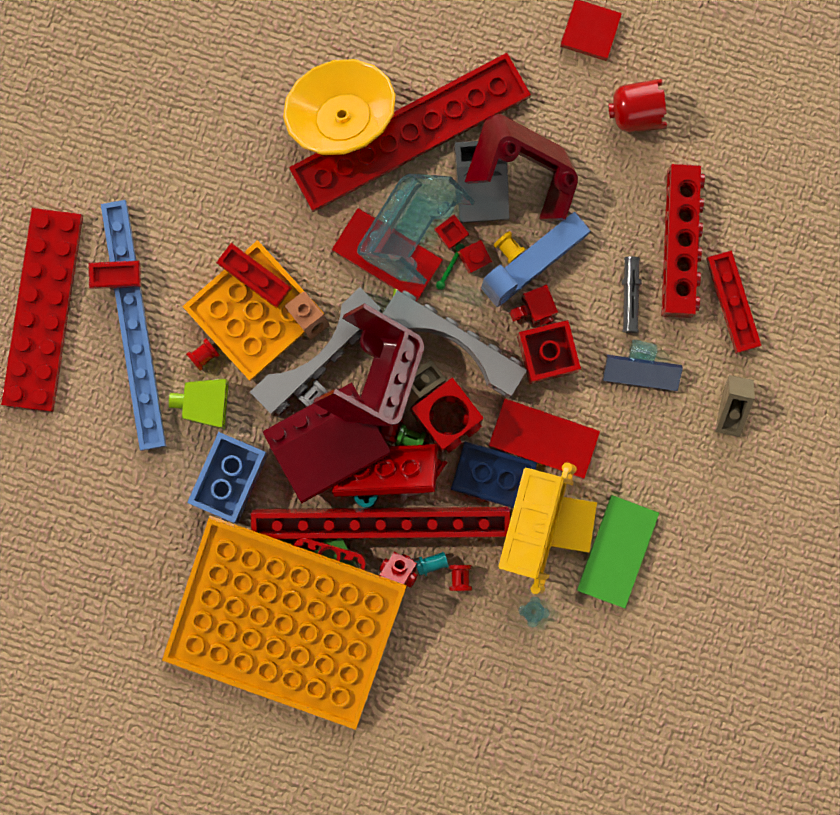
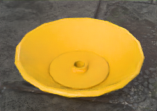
M357 59L333 60L312 68L295 82L285 99L283 119L288 134L302 148L321 155H344L366 147L385 131L394 115L396 94L390 79L375 65Z

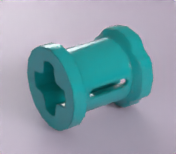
M377 495L369 498V503H365L362 499L359 500V496H354V499L359 506L369 508L376 503Z

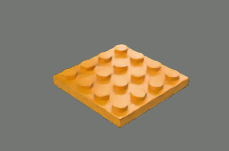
M258 240L244 252L292 288L277 309L225 270L182 306L250 382L305 333L285 307L286 304L305 291Z

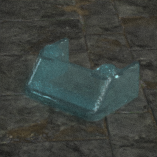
M407 174L399 180L360 242L357 253L367 262L400 281L425 284L427 280L416 270L417 262L411 257L434 219L449 217L453 213L456 204L473 205L475 201L451 176Z

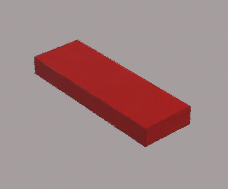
M232 243L216 261L217 265L276 309L292 290L289 285Z

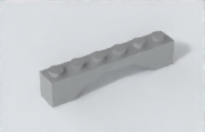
M361 287L342 304L336 331L329 343L316 357L294 370L268 374L250 391L272 416L276 413L281 415L290 406L288 401L294 396L298 398L308 389L306 384L313 378L317 380L326 372L325 366L331 360L334 363L344 355L343 349L349 343L354 345L361 339V332L363 330L343 320L344 314L364 303L382 313L381 308Z
M398 290L396 291L383 312L384 315L411 331L428 332L455 342L476 362L488 387L506 398L512 396L527 371L523 368L524 364L516 358L510 357L508 359L501 355L502 350L493 344L487 346L480 342L481 338L474 332L468 330L466 333L459 329V324L448 317L443 319L438 316V311L428 304L422 306L415 301L416 297L409 292L403 291L401 293Z

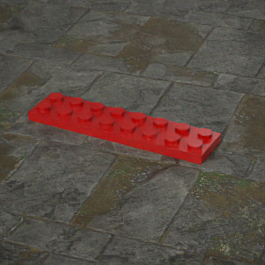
M38 208L31 209L1 402L3 406L54 412L83 222L82 214Z

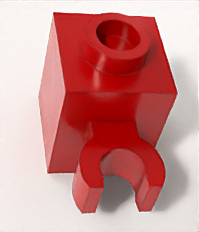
M547 284L524 293L522 296L524 305L510 310L513 322L529 315L532 325L539 323L540 326L553 322V317L558 313Z

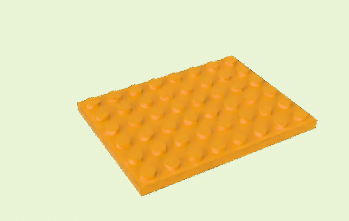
M210 516L162 661L356 730L407 585Z

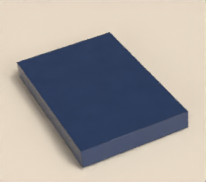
M465 441L451 490L514 508L523 470L525 467L536 470L537 462Z

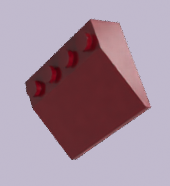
M352 382L338 389V391L347 396L351 395L360 399ZM314 403L262 431L301 504L392 454L376 425L345 421Z

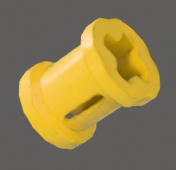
M510 231L494 243V247L496 249L499 248L508 258L507 262L509 264L526 251L524 247H520L512 238Z

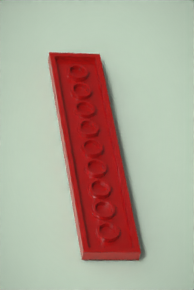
M505 53L396 110L385 131L366 147L344 155H321L315 153L290 166L289 170L312 212H315L485 122L489 116L500 114L529 99L531 94L508 53Z

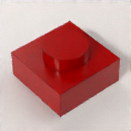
M455 214L434 229V232L448 250L469 236L468 231Z
M482 240L458 251L469 274L492 262Z

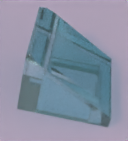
M633 339L628 357L655 361L657 345Z

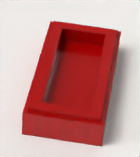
M140 261L88 263L90 289L141 287Z

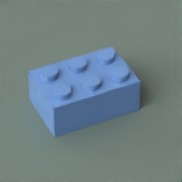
M218 432L187 503L238 524L268 453Z

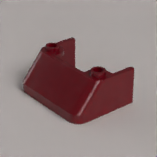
M504 115L489 116L484 122L465 183L491 182L498 160L512 162L520 155L554 173L539 220H566L578 184L577 173L566 150L562 146Z
M364 303L344 314L342 318L363 330L360 339L361 347L365 353L374 357L360 399L351 395L347 396L334 389L315 398L313 403L348 422L389 427L399 423L402 419L422 357L424 343L418 334Z

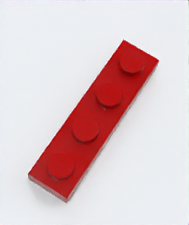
M732 250L707 257L706 261L735 353L762 346Z

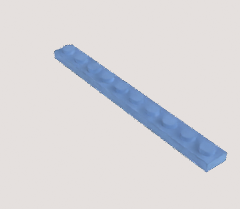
M122 200L101 204L110 262L137 261L127 201ZM141 287L114 288L139 448L141 451L167 447Z

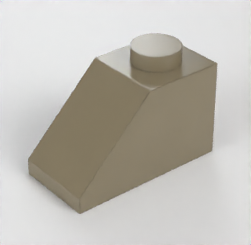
M431 360L417 369L404 413L447 380Z
M732 375L728 376L721 396L715 432L741 436L755 399L754 380Z

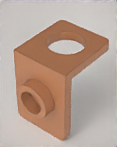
M306 292L300 293L285 305L286 309L310 340L330 326L324 314ZM321 323V325L316 330L312 331V329L317 324Z

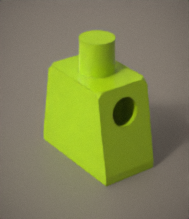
M227 379L186 382L184 394L170 393L169 408L182 409V418L184 420L225 429L229 381Z

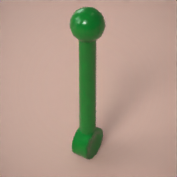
M457 244L456 252L441 280L436 282L438 290L445 288V281L459 257L458 251L465 248L463 244Z

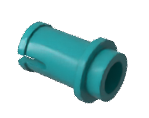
M444 551L423 559L421 556L419 560L415 561L419 576L424 574L426 577L428 576L427 573L449 567Z

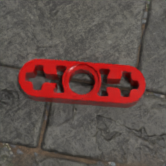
M307 538L298 539L294 543V546L298 547L306 542L308 543V548L316 550V545L321 546L318 552L320 555H322L323 551L331 549L336 553V561L339 562L341 560V552L346 553L344 557L346 560H352L353 557H357L358 563L361 564L359 569H365V558L358 552Z

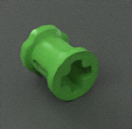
M402 424L395 446L422 445L426 432L422 431L419 433L407 429L406 425Z

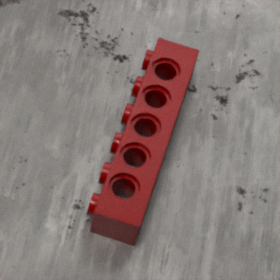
M671 164L667 170L661 316L691 318L700 308V297L696 296L697 287L701 283V272H697L698 262H701L702 247H698V239L703 234V223L699 222V214L703 213L704 198H700V189H703L705 184V174H701L700 165ZM680 188L689 189L691 197H684L680 193ZM679 212L688 213L690 221H682L679 217ZM678 237H686L689 240V246L684 247L680 245ZM677 261H685L688 265V271H681L677 267ZM683 285L687 289V296H680L676 291V286Z

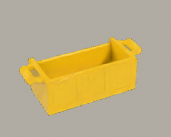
M566 462L563 464L561 477L526 467L523 470L498 567L502 570L534 578V584L530 588L533 594H543L545 592L544 585L550 576L544 573L565 490L567 484H574L573 474L577 469L571 463Z

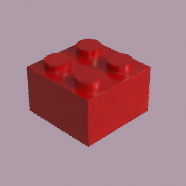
M569 320L518 333L517 339L524 366L527 370L526 374L529 385L578 373L581 370Z

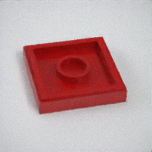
M575 0L560 47L607 61L622 13L582 0Z

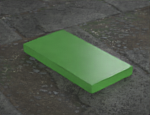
M611 495L576 591L625 609L659 512Z

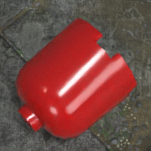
M662 79L626 84L616 89L613 95V103L608 104L610 119L615 118L616 125L620 130L624 132L667 129V122H662V118L667 114L664 89L659 90L658 86H662Z

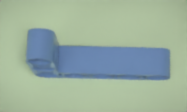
M576 212L572 213L566 220L559 223L505 268L499 265L483 279L481 289L498 308L583 240L591 230Z

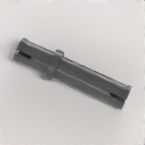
M635 256L624 258V279H622V286H624L623 333L639 332V286L642 285V280L639 279L640 257Z

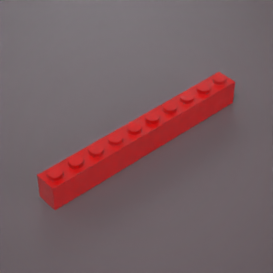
M508 507L253 509L251 512V530L275 539L506 537L510 524V510Z

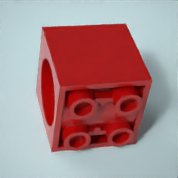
M453 377L411 408V414L433 443L437 444L441 453L445 450L448 453L452 452L461 445L460 439L467 435L470 438L481 429V423L484 419ZM443 401L450 404H459L466 413L463 420V425L466 427L454 435H451L450 432L439 433L430 422V420H433V407Z

